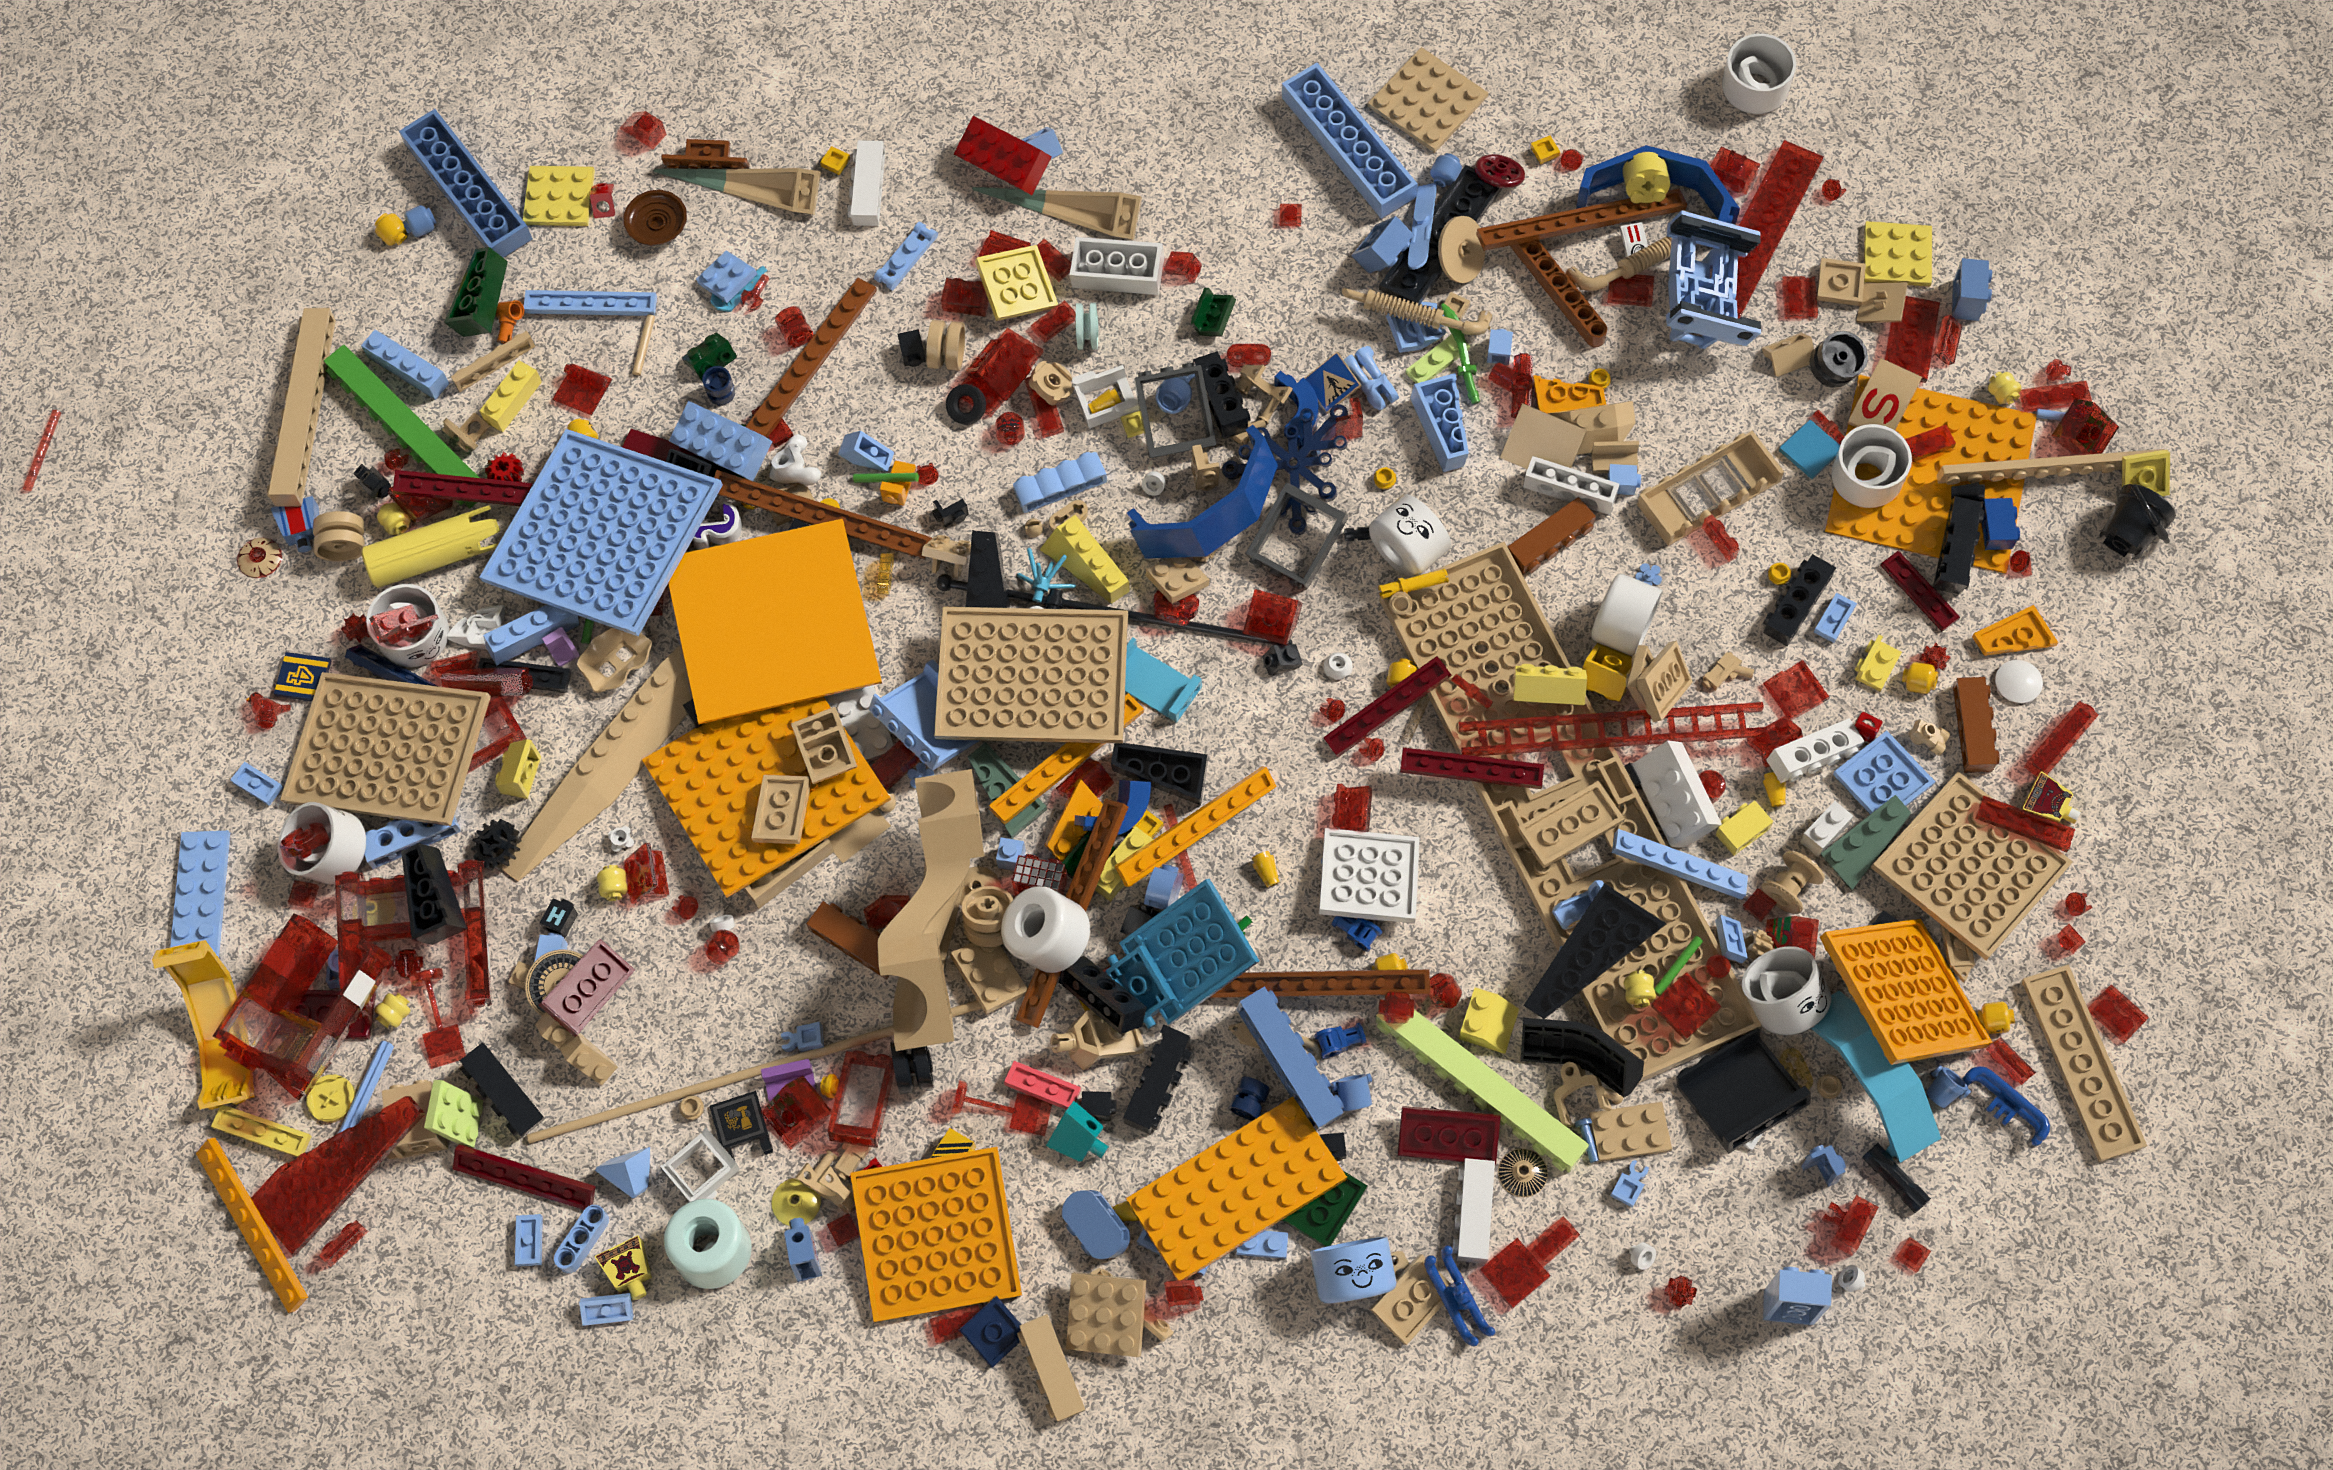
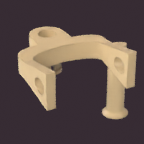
M1244 365L1240 371V381L1235 389L1247 395L1251 386L1272 396L1263 414L1258 417L1260 420L1264 419L1265 423L1269 424V419L1280 402L1284 404L1292 388L1274 387L1262 379L1261 375L1266 368L1264 365Z
M1566 1062L1562 1066L1561 1077L1564 1085L1554 1092V1099L1560 1121L1564 1126L1568 1128L1574 1126L1564 1101L1568 1095L1579 1088L1593 1085L1599 1106L1606 1111L1612 1110L1609 1100H1612L1616 1105L1623 1101V1097L1617 1092L1603 1087L1599 1077L1586 1075L1585 1070L1578 1064Z
M826 1150V1155L815 1170L812 1169L809 1163H806L795 1179L802 1182L806 1187L813 1189L821 1197L831 1200L842 1211L850 1213L855 1207L852 1185H848L846 1188L830 1166L833 1160L838 1159V1157L833 1152ZM805 1171L809 1173L808 1179L804 1177ZM827 1174L831 1177L829 1183L825 1179Z

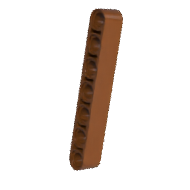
M1536 240L1511 245L1510 247L1586 343L1591 347L1602 346L1607 335V325L1540 241Z

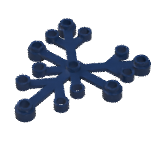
M1334 405L1330 410V417L1314 434L1312 428L1314 414L1309 408L1301 410L1300 418L1303 422L1304 446L1299 451L1297 444L1299 431L1295 425H1289L1285 429L1289 453L1271 439L1266 428H1257L1260 433H1264L1270 450L1282 459L1276 460L1278 465L1276 470L1284 469L1289 473L1291 485L1300 489V474L1318 489L1320 498L1323 501L1331 502L1337 497V489L1333 483L1323 482L1306 467H1329L1333 462L1328 452H1323L1317 457H1307L1311 451L1331 449L1342 451L1347 448V440L1342 435L1336 436L1334 440L1321 441L1335 424H1343L1348 420L1349 414L1344 405ZM1336 410L1343 411L1341 415H1335ZM1305 413L1311 414L1308 419L1303 418ZM1290 430H1296L1294 435H1288ZM1343 440L1344 444L1342 446H1337V441ZM1249 445L1240 446L1238 450L1240 457L1243 460H1249L1252 452ZM1243 450H1249L1247 455H1242ZM1323 457H1329L1327 463L1321 462ZM1292 460L1298 461L1295 466L1290 465ZM1227 461L1222 466V473L1225 478L1235 480L1244 472L1247 463L1238 464L1235 461ZM1229 466H1234L1232 472H1227ZM1326 487H1330L1331 491L1329 493L1323 492ZM1291 498L1280 518L1285 517L1288 509L1292 506V518L1288 522V527L1293 534L1302 535L1307 530V523L1302 517L1301 505L1305 507L1310 515H1315L1318 512L1309 510L1307 506ZM1295 521L1301 522L1299 527L1293 526Z

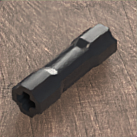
M1879 1143L1874 1145L1862 1157L1901 1197V1200L1914 1214L1930 1201L1931 1198L1907 1176Z

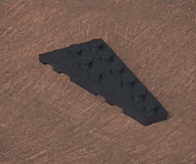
M1604 883L1523 1006L1541 1018L1546 1019L1667 925V923Z

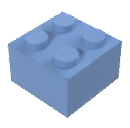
M1397 216L1376 224L1351 256L1368 273L1380 272L1385 267L1390 268L1397 262V255L1409 247L1411 244L1409 240L1414 234Z
M1961 259L1953 279L1952 319L1979 321L1981 314H1985L1987 302L1990 303L1992 289H1988V283H1991L1992 270H1989L1988 260Z

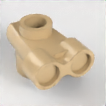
M1918 719L1910 730L1909 737L1914 744H1926L1930 747L1929 750L1940 756L1946 749L1945 743L1949 739L1950 733L1942 727L1936 728L1933 723H1927Z

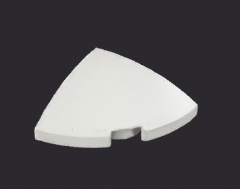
M496 605L477 610V614L471 616L468 620L464 617L447 634L448 640L464 646L487 650L483 635L503 626L505 606Z

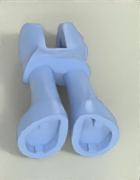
M1365 346L1357 350L1354 356L1351 354L1346 357L1344 361L1362 385L1360 389L1366 394L1368 402L1373 408L1381 411L1386 405L1380 394L1383 393L1391 403L1397 401L1399 396L1385 373L1382 374L1375 364L1372 348ZM1359 364L1364 366V368L1368 371L1373 380H1369L1366 377V375L1360 368Z

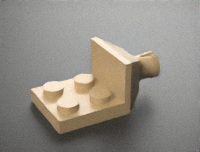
M1092 1010L1085 1011L1069 1026L1065 1033L1052 1034L1050 1039L1051 1046L1058 1045V1047L1051 1048L1054 1053L1068 1051L1070 1058L1082 1070L1088 1069L1097 1060L1102 1058L1142 1054L1145 1051L1139 1028L1119 1034Z

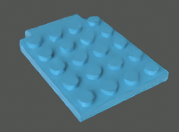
M1205 879L1119 942L1126 956L1121 960H1118L1115 954L1108 957L1107 961L1111 967L1106 970V973L1147 1007L1143 1023L1150 1029L1156 1025L1152 1017L1159 1012L1162 1014L1167 1025L1173 1024L1260 962L1212 881Z

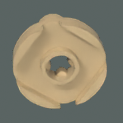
M1042 361L1031 373L1030 387L1050 405L1066 401L1074 390L1071 384V374L1059 363L1049 364L1046 363L1047 361Z

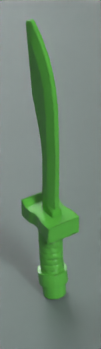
M1444 303L1441 304L1445 317L1459 321V318L1449 306ZM1448 327L1457 343L1462 367L1458 365L1456 369L1457 375L1464 377L1468 392L1467 396L1472 405L1479 403V393L1475 388L1472 374L1476 375L1477 369L1476 365H1470L1464 334L1461 330Z

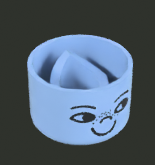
M1387 1236L1351 1241L1310 1251L1318 1297L1323 1303H1340L1373 1297L1393 1291L1397 1285Z

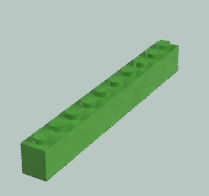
M344 344L323 360L328 368L325 371L334 381L338 379L341 382L339 384L340 387L347 394L352 393L355 396L353 398L354 401L361 408L365 406L369 410L367 413L375 422L380 420L383 423L381 425L383 430L389 436L394 434L397 437L395 441L403 450L408 448L411 451L409 454L417 464L422 462L425 465L423 468L427 473L480 478ZM455 500L460 506L464 504L468 509L478 503Z

